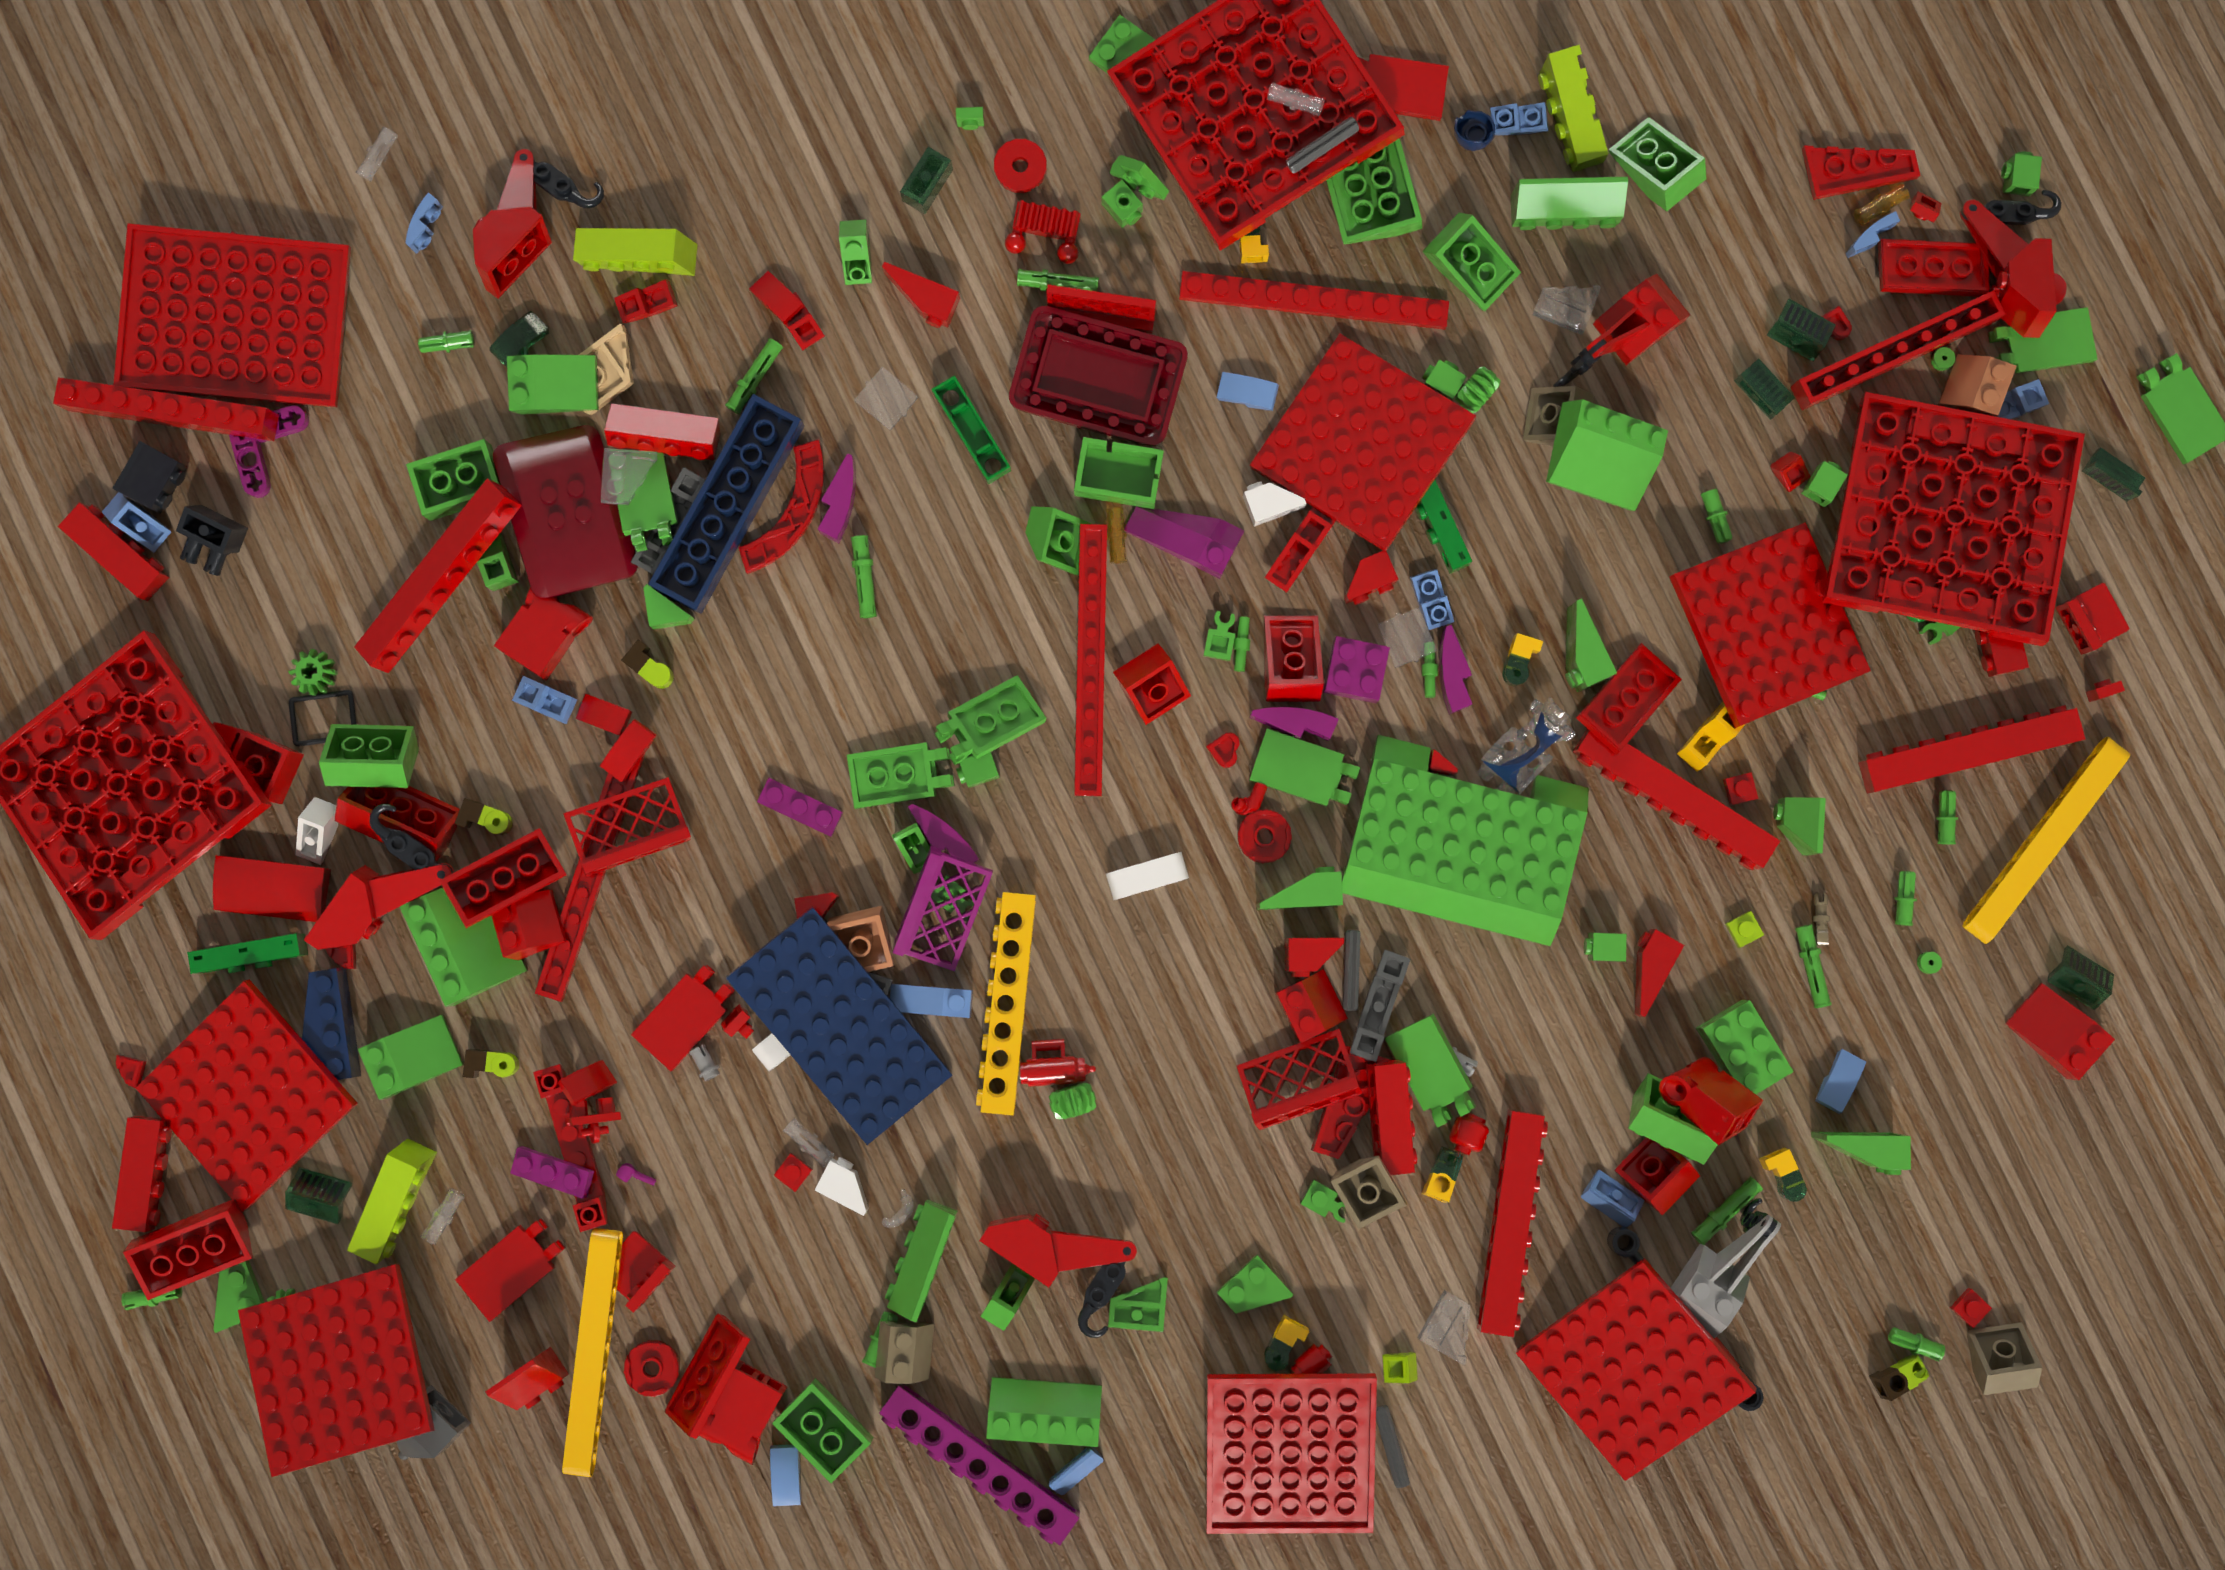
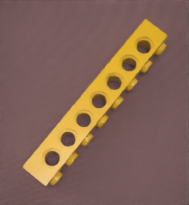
M1003 892L1002 898L997 897L996 914H1000V924L994 925L993 941H998L997 952L991 953L990 968L995 969L994 980L989 979L987 996H992L991 1007H986L984 1023H989V1033L983 1034L982 1051H987L986 1062H980L979 1078H984L983 1089H978L976 1099V1106H981L982 1113L1013 1116L1015 1114L1036 895ZM1012 913H1017L1022 918V923L1017 929L1009 928L1006 923L1007 917ZM1014 940L1018 943L1019 952L1015 956L1005 954L1004 945L1007 941ZM1008 967L1016 972V980L1011 984H1007L1001 979V972ZM1003 995H1009L1014 1001V1005L1009 1011L1001 1010L998 1005V1000ZM1001 1022L1007 1023L1011 1028V1033L1007 1038H1000L995 1032L996 1026ZM997 1050H1003L1008 1055V1062L1003 1066H999L993 1061V1054ZM993 1078H1001L1005 1082V1090L1003 1092L995 1093L991 1090L990 1082Z

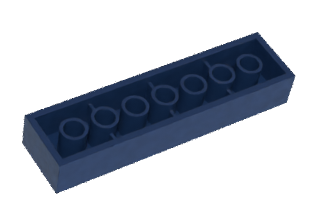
M755 394L752 395L648 584L649 586L702 614L805 427L800 418Z

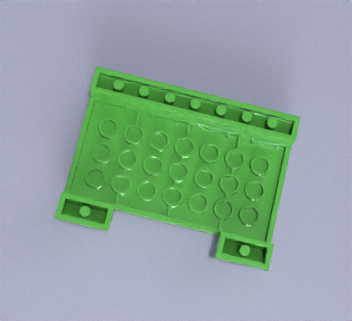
M1377 735L1371 759L1373 762L1348 862L1344 867L1342 875V893L1551 946L1562 920L1588 813L1589 788L1535 775L1530 798L1430 773L1428 772L1430 747Z

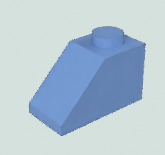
M120 492L116 494L102 511L113 525L152 552H155L171 533L166 526L149 512Z

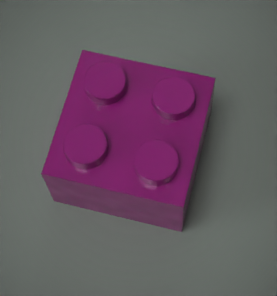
M1336 636L1333 640L1323 693L1376 704L1380 700L1390 647Z

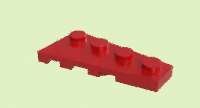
M1809 145L1802 147L1813 200L1918 179L1921 176L1915 150L1881 148L1879 150H1865V148L1857 147L1853 149H1839L1833 146L1815 148Z
M1346 1046L1347 1051L1349 1053L1351 1047ZM1341 1053L1339 1059L1345 1061L1343 1054ZM1350 1053L1349 1056L1363 1094L1324 1107L1311 1150L1336 1159L1340 1158L1357 1130L1358 1123L1370 1108L1366 1063H1371L1372 1061ZM1378 1056L1376 1062L1388 1061L1389 1059ZM1338 1063L1334 1078L1340 1080L1350 1076L1347 1067Z

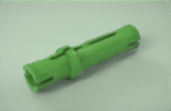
M1018 269L1017 286L1041 288V291H1046L1047 285L1097 291L1099 277L1049 273L1046 269H1043L1042 272Z
M771 338L767 340V343L754 360L742 380L739 379L736 383L738 387L725 404L728 409L740 415L741 410L751 395L756 394V387L769 370L779 352L783 349L781 344Z
M868 535L853 536L851 541L854 561L851 563L852 568H855L859 616L860 618L877 617L871 568L873 566V559H870Z
M1813 925L1796 927L1795 931L1797 932L1801 949L1799 957L1803 958L1814 1008L1830 1006L1832 1003L1830 1002L1819 957L1821 949L1817 948Z
M1750 1176L1714 1212L1710 1211L1707 1214L1708 1217L1704 1222L1691 1232L1692 1236L1700 1244L1705 1245L1720 1229L1723 1231L1727 1227L1726 1224L1763 1190L1762 1186Z

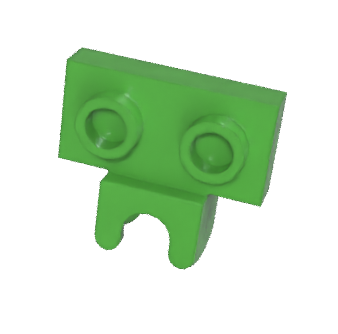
M1120 155L1111 167V175L1123 180L1132 190H1136L1138 186V191L1149 199L1156 197L1164 200L1169 193L1166 186L1142 161Z

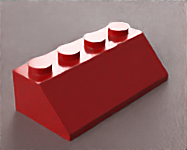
M348 786L338 797L334 821L381 843L384 842L380 836L371 829L369 823L370 814L376 806L381 804H390L396 807L397 810L395 812L389 810L381 812L379 815L380 823L385 827L402 830L410 834L433 851L436 862L447 850L458 826L455 824L460 810L459 808L411 786H408V788Z
M538 828L439 881L464 926L468 928L566 876V873L541 829Z
M235 1199L131 1240L123 1252L147 1300L240 1264L253 1257L247 1221Z

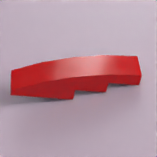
M1312 507L1264 578L1287 593L1336 521Z

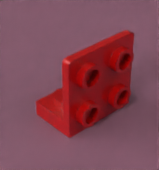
M2105 583L2098 584L2055 607L2081 655L2102 647V644L2130 629Z
M633 1231L622 1243L617 1290L629 1300L625 1306L633 1313L644 1304L676 1267L637 1231Z

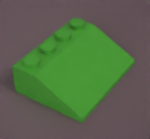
M1400 138L1358 164L1356 161L1326 180L1344 245L1395 237L1422 229V218Z
M1583 399L1562 402L1546 482L1630 511H1635L1663 457L1668 430Z
M443 888L400 906L401 912L445 1007L455 1006L528 971L523 959L503 958L492 916L466 928Z

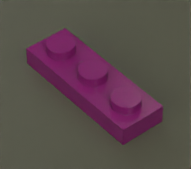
M768 778L757 801L830 837L833 836L843 815V812L771 778Z
M520 1146L517 1147L510 1174L579 1198H587L594 1170Z

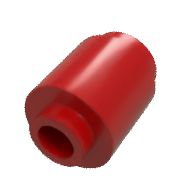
M1313 1344L1294 1360L1295 1364L1291 1369L1295 1374H1323L1332 1366L1330 1359L1333 1356L1323 1344L1319 1347Z

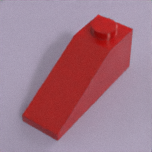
M887 262L883 263L884 274L920 315L926 319V323L936 328H940L941 325L949 327L960 301L959 291Z
M1650 929L1649 932L1645 931L1637 943L1640 948L1637 952L1635 1015L1639 1017H1646L1685 946L1657 929Z

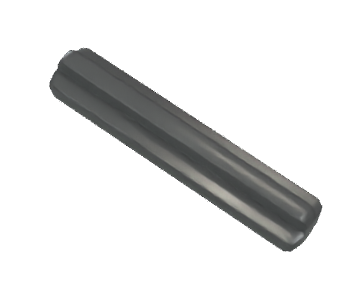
M1349 117L1286 160L1289 170L1292 173L1298 172L1358 132L1359 125L1353 117Z
M1347 930L1345 932L1343 1009L1345 1011L1358 1010L1361 936L1358 930Z
M1387 1405L1376 1407V1421L1396 1488H1403L1408 1486L1410 1481L1390 1410Z

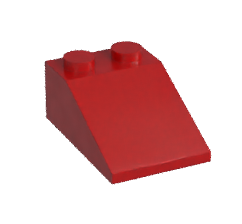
M1264 616L1266 702H1320L1324 678L1318 616Z
M2043 983L2039 984L2005 1023L2066 1079L2080 1080L2115 1040L2093 1019Z
M549 1347L485 1391L488 1397L515 1410L520 1409L524 1405L528 1410L542 1400L539 1396L541 1393L548 1389L551 1394L563 1386L565 1383L562 1379L569 1375L553 1349Z

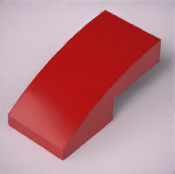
M769 271L749 288V291L784 325L804 307L803 303Z
M666 279L644 289L635 288L614 298L622 323L624 324L651 317L678 306L670 281Z
M794 292L793 294L802 302L798 294ZM805 305L785 324L802 351L825 337Z
M585 694L575 719L621 736L628 725L632 711Z
M634 719L610 749L600 767L620 782H623L639 758L644 756L657 735Z
M603 1060L577 1070L558 1082V1085L572 1106L590 1096L594 1097L617 1084L616 1079Z

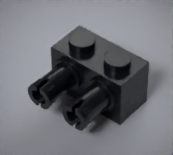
M203 505L185 506L176 532L187 537L180 559H186L185 562L190 564H197L204 545L211 550L203 570L209 572V574L220 576L227 555L240 552L248 527Z

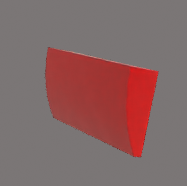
M216 855L213 874V910L317 922L325 911L331 869Z

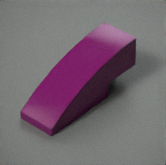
M848 453L821 500L829 509L818 527L820 534L838 544L850 520L856 489L855 460Z
M1452 625L1443 629L1439 649L1440 685L1443 699L1450 715L1472 705L1463 680L1472 676V673Z
M1293 707L1253 710L1249 717L1297 739H1300L1303 731H1306L1326 741L1331 738L1339 720L1322 712Z
M914 804L908 806L933 847L941 849V852L947 849L951 856L974 864L980 860L971 846L946 822Z

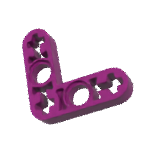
M288 406L273 411L285 421L293 419L294 413L301 416L297 420V425L292 422L282 424L281 420L278 419L275 439L301 432L309 424L308 414L300 407ZM229 435L244 491L255 498L266 496L270 492L271 482L260 443L268 440L245 437L243 440L238 436ZM249 452L255 453L256 462L254 465L245 466L243 463L244 456ZM247 472H254L256 479L262 482L258 487V491L251 488L255 484L254 476L247 474Z

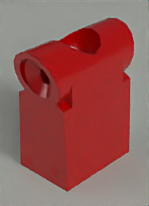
M530 588L525 604L521 606L494 644V647L547 681L574 641V638L591 624L593 617L575 605L560 603L557 596L550 598L537 597Z
M1701 1057L1688 1064L1685 1068L1666 1076L1659 1085V1091L1663 1099L1669 1104L1680 1106V1112L1718 1145L1746 1129L1764 1101L1724 1070L1719 1072L1715 1062L1708 1057Z
M739 1360L699 1436L711 1443L723 1444L734 1456L753 1465L762 1433L788 1386Z

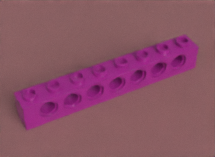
M898 1384L881 1408L879 1414L883 1416L881 1420L893 1429L897 1426L905 1432L904 1437L914 1445L920 1443L928 1449L926 1453L938 1462L941 1459L950 1465L949 1470L959 1478L967 1477L973 1482L971 1485L975 1490L983 1495L987 1492L995 1498L994 1503L1005 1511H1008V1509L1012 1510L1018 1515L1016 1517L1017 1520L1026 1527L1034 1526L1040 1531V1537L1050 1544L1056 1542L1058 1545H1061L1080 1518L1078 1510L905 1384ZM909 1409L914 1410L918 1414V1420L915 1422L906 1421L903 1412ZM936 1426L941 1432L940 1437L936 1439L928 1437L926 1428ZM951 1443L961 1444L963 1452L959 1455L951 1454L948 1450V1446ZM975 1459H981L984 1461L986 1468L983 1471H975L970 1463ZM996 1476L1006 1477L1008 1485L1004 1488L995 1486L993 1479ZM1020 1492H1026L1030 1495L1031 1500L1027 1504H1020L1015 1496ZM1050 1509L1054 1514L1053 1518L1048 1521L1040 1519L1038 1516L1040 1510Z

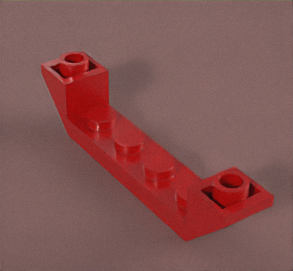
M561 1064L535 1071L533 1074L540 1098H546L564 1161L594 1170L588 1197L579 1198L575 1196L577 1204L572 1205L579 1231L583 1232L608 1224L605 1192L589 1137L580 1136V1129L586 1128L585 1124L565 1126V1118L570 1117V1102L558 1085V1082L567 1075Z

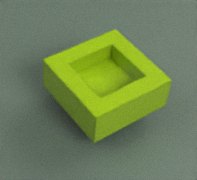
M1751 911L1725 923L1738 948L1764 936Z

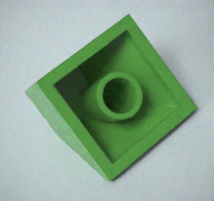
M1032 506L1025 533L1038 561L1071 574L1079 575L1080 524L1091 523L1053 507Z
M1785 797L1778 799V803L1774 805L1773 817L1777 820V827L1801 855L1808 856L1823 853L1826 798Z

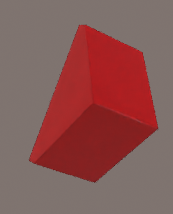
M831 892L794 898L797 919L812 906L824 918L840 896Z

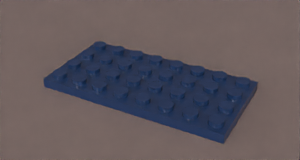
M813 906L726 976L729 983L866 1145L871 1143L953 1076Z

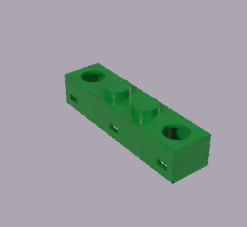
M955 375L932 388L934 397L987 484L989 485L1011 472L1009 463ZM950 390L957 392L959 395L958 403L953 406L945 404L943 400L944 394ZM989 459H997L1001 464V468L998 472L990 474L985 469V463Z
M1434 480L1415 510L1419 519L1425 520L1429 528L1426 530L1427 537L1432 545L1436 544L1449 574L1469 566L1473 561L1438 484Z
M295 933L187 952L190 974H202L228 969V974L244 972L245 966L255 964V969L272 967V961L308 955L307 944L304 941L305 934Z

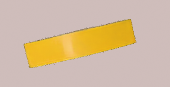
M1722 701L1684 744L1677 755L1698 772L1710 762L1723 745L1737 736L1745 724L1735 728Z

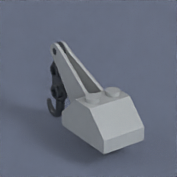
M1761 1198L1753 1200L1743 1211L1740 1222L1745 1233L1718 1254L1707 1246L1699 1244L1671 1286L1673 1292L1713 1338L1717 1337L1729 1326L1742 1306L1750 1280L1746 1272L1780 1230L1781 1223L1767 1213L1759 1211L1753 1213L1755 1208L1762 1203ZM1741 1255H1743L1742 1258L1736 1263V1265L1733 1266L1732 1264H1733Z

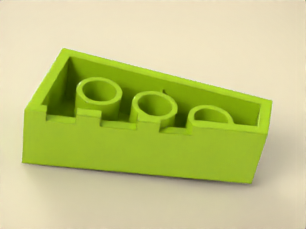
M1580 44L1548 54L1540 74H1538L1539 85L1542 90L1546 91L1548 97L1546 100L1550 115L1554 114L1557 123L1555 124L1557 138L1559 140L1562 139L1565 147L1563 150L1565 162L1567 165H1571L1573 172L1603 163L1608 156L1600 120L1593 118L1595 114L1594 97L1586 92V79H1588L1586 67L1581 69L1577 56L1582 54Z
M576 228L573 260L582 265L583 269L587 271L608 269L616 272L637 271L695 276L698 244L677 229Z
M407 1138L387 1154L347 1251L376 1265L385 1257L389 1258L396 1247L394 1242L396 1236L400 1234L405 1226V1218L415 1202L416 1195L437 1154L436 1151Z

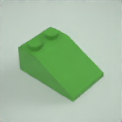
M1650 117L1646 118L1609 149L1612 157L1644 194L1666 212L1707 179L1705 158Z
M1458 213L1422 251L1432 264L1482 311H1486L1521 273L1476 218L1470 214Z
M596 355L507 356L509 411L522 415L599 410Z
M1582 598L1567 608L1566 670L1568 673L1565 674L1569 686L1572 689L1575 688L1577 693L1617 673Z
M1318 867L1315 869L1316 873L1304 877L1258 903L1256 908L1257 910L1341 906L1343 905L1341 872H1335L1334 867Z
M443 1015L411 1026L358 1049L379 1100L395 1096L464 1065Z
M1811 1132L1812 1138L1867 1166L1875 1167L1876 1172L1887 1175H1901V1170H1911V1136L1894 1132Z

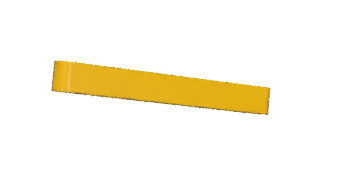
M2108 736L2096 745L1962 924L1964 929L1984 944L1989 943L1997 935L2130 757V753Z
M593 1228L590 1236L563 1457V1474L592 1477L595 1470L623 1242L622 1231Z

